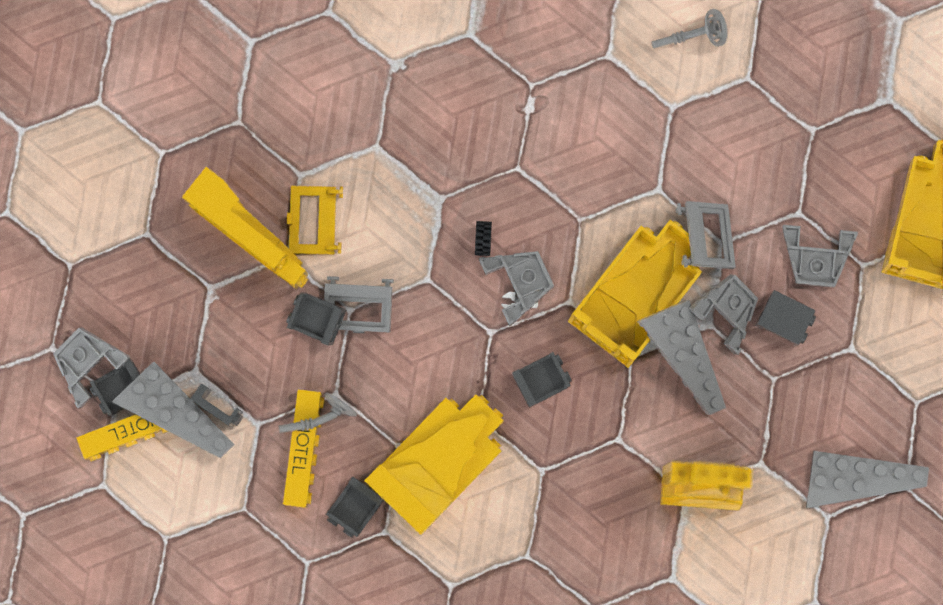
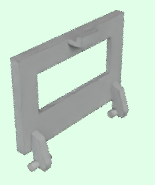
M687 201L685 202V207H681V203H678L676 213L678 215L686 213L691 251V259H687V255H683L682 265L684 267L692 265L725 269L736 268L728 205ZM702 213L719 215L724 259L707 257Z
M327 276V280H331V284H325L324 300L334 305L335 301L382 303L381 322L343 320L339 330H351L353 333H365V331L391 332L393 287L390 286L391 283H394V279H382V283H385V286L336 284V280L339 281V277Z

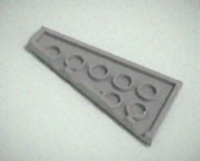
M690 300L682 301L638 320L639 325L645 329L648 337L659 348V352L674 372L680 376L683 384L692 392L695 400L706 415H711L726 408L695 315L689 310L691 306Z
M154 361L112 401L219 458H222L235 445Z
M813 451L806 508L927 487L929 467Z

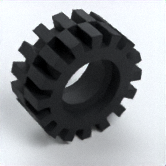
M476 221L475 255L490 256L492 222Z

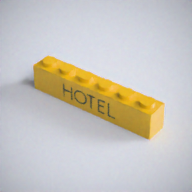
M298 389L293 423L300 422L302 419L304 421L305 419L309 420V418H312L313 420L320 417V408H324L325 397H322L321 392ZM321 425L314 427L313 430L309 428V430L305 429V431H292L283 505L307 508V505L312 502V493H309L310 485H314L315 474L312 473V467L316 466L317 454H314L315 447L319 446L320 435H317V428H321Z
M135 414L76 437L84 459H90L92 462L102 458L101 454L106 452L109 455L120 451L119 447L126 445L128 448L138 444L137 440L144 438L146 441L156 437L155 433L162 431L164 434L169 431Z

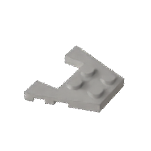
M783 225L782 230L795 283L834 288L858 232L840 230L838 250L799 246L801 226Z
M538 251L478 258L485 275L504 267L520 302L502 309L509 326L513 325L554 287Z
M730 274L691 305L689 310L698 319L704 320L712 307H714L734 327L724 345L733 354L739 355L741 351L739 347L742 339H745L747 333L745 329L748 321H751L758 298L736 275Z
M82 327L78 328L53 353L62 375L66 378L69 385L68 389L70 394H73L76 401L74 403L78 409L82 408L93 397L80 381L104 356L116 370L120 369L131 358L128 354Z

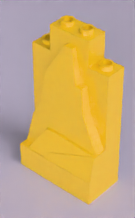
M943 139L935 143L931 160H928L926 156L918 155L914 156L910 161L896 224L891 232L881 271L884 274L943 289Z
M205 167L182 196L189 204L188 206L296 290L298 287L302 288L308 281V273L301 267L303 263L279 238L244 208L239 201L240 199L222 178Z
M669 220L657 237L650 228L641 225L568 320L571 325L627 368L631 366L651 340L647 335L648 333L637 321L678 304L702 273L698 266L688 265V267H684L682 265L683 255H687V259H689L691 251L689 234L682 229L683 226L677 221Z
M475 394L461 410L457 409L459 404L452 398L450 400L445 398L401 445L364 480L420 535L442 515L502 452L499 449L501 445L494 438L490 440L489 437L504 422L501 419L503 415L496 408L492 410L488 406L490 402L483 395L478 397Z
M670 462L663 466L660 505L739 511L743 503V490L751 488L753 468L698 462Z

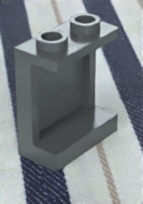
M774 290L755 326L760 329L764 328L798 346L800 343L803 344L808 336L806 330L808 326L812 327L816 316H814L816 310Z
M301 292L294 300L293 304L295 307L293 312L288 315L286 321L288 323L287 328L315 338L327 346L333 345L347 310L306 292Z
M551 352L549 355L512 372V376L529 408L571 386L570 382H572V379L567 371L563 372L561 368L563 362L559 354L555 355L554 352Z
M129 359L120 369H114L97 380L90 381L92 387L89 389L95 398L98 396L101 401L99 407L104 414L107 413L109 416H113L125 409L112 401L140 375L133 360Z
M201 383L191 397V400L232 428L234 425L238 426L243 419V411L236 407L231 416H228L205 400L212 390Z
M352 476L348 485L325 515L329 517L327 521L334 526L339 524L344 527L343 532L351 538L354 535L358 537L384 499Z

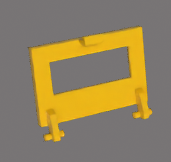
M291 186L290 213H287V224L290 225L289 249L294 254L334 255L335 250H338V254H341L342 242H338V245H335L336 194H339V198H343V186H340L338 190H336V187ZM300 196H319L318 244H299Z

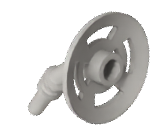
M710 9L705 16V27L686 32H676V35L672 33V36L654 40L651 44L654 49L672 43L685 42L686 39L707 34L711 43L719 47L723 46L727 40V25L720 11Z
M326 392L324 396L332 406L331 412L313 420L312 418H309V420L305 419L304 421L302 419L300 422L279 425V432L305 431V429L309 430V428L313 430L314 427L333 420L337 416L340 417L341 414L356 417L357 413L346 403Z

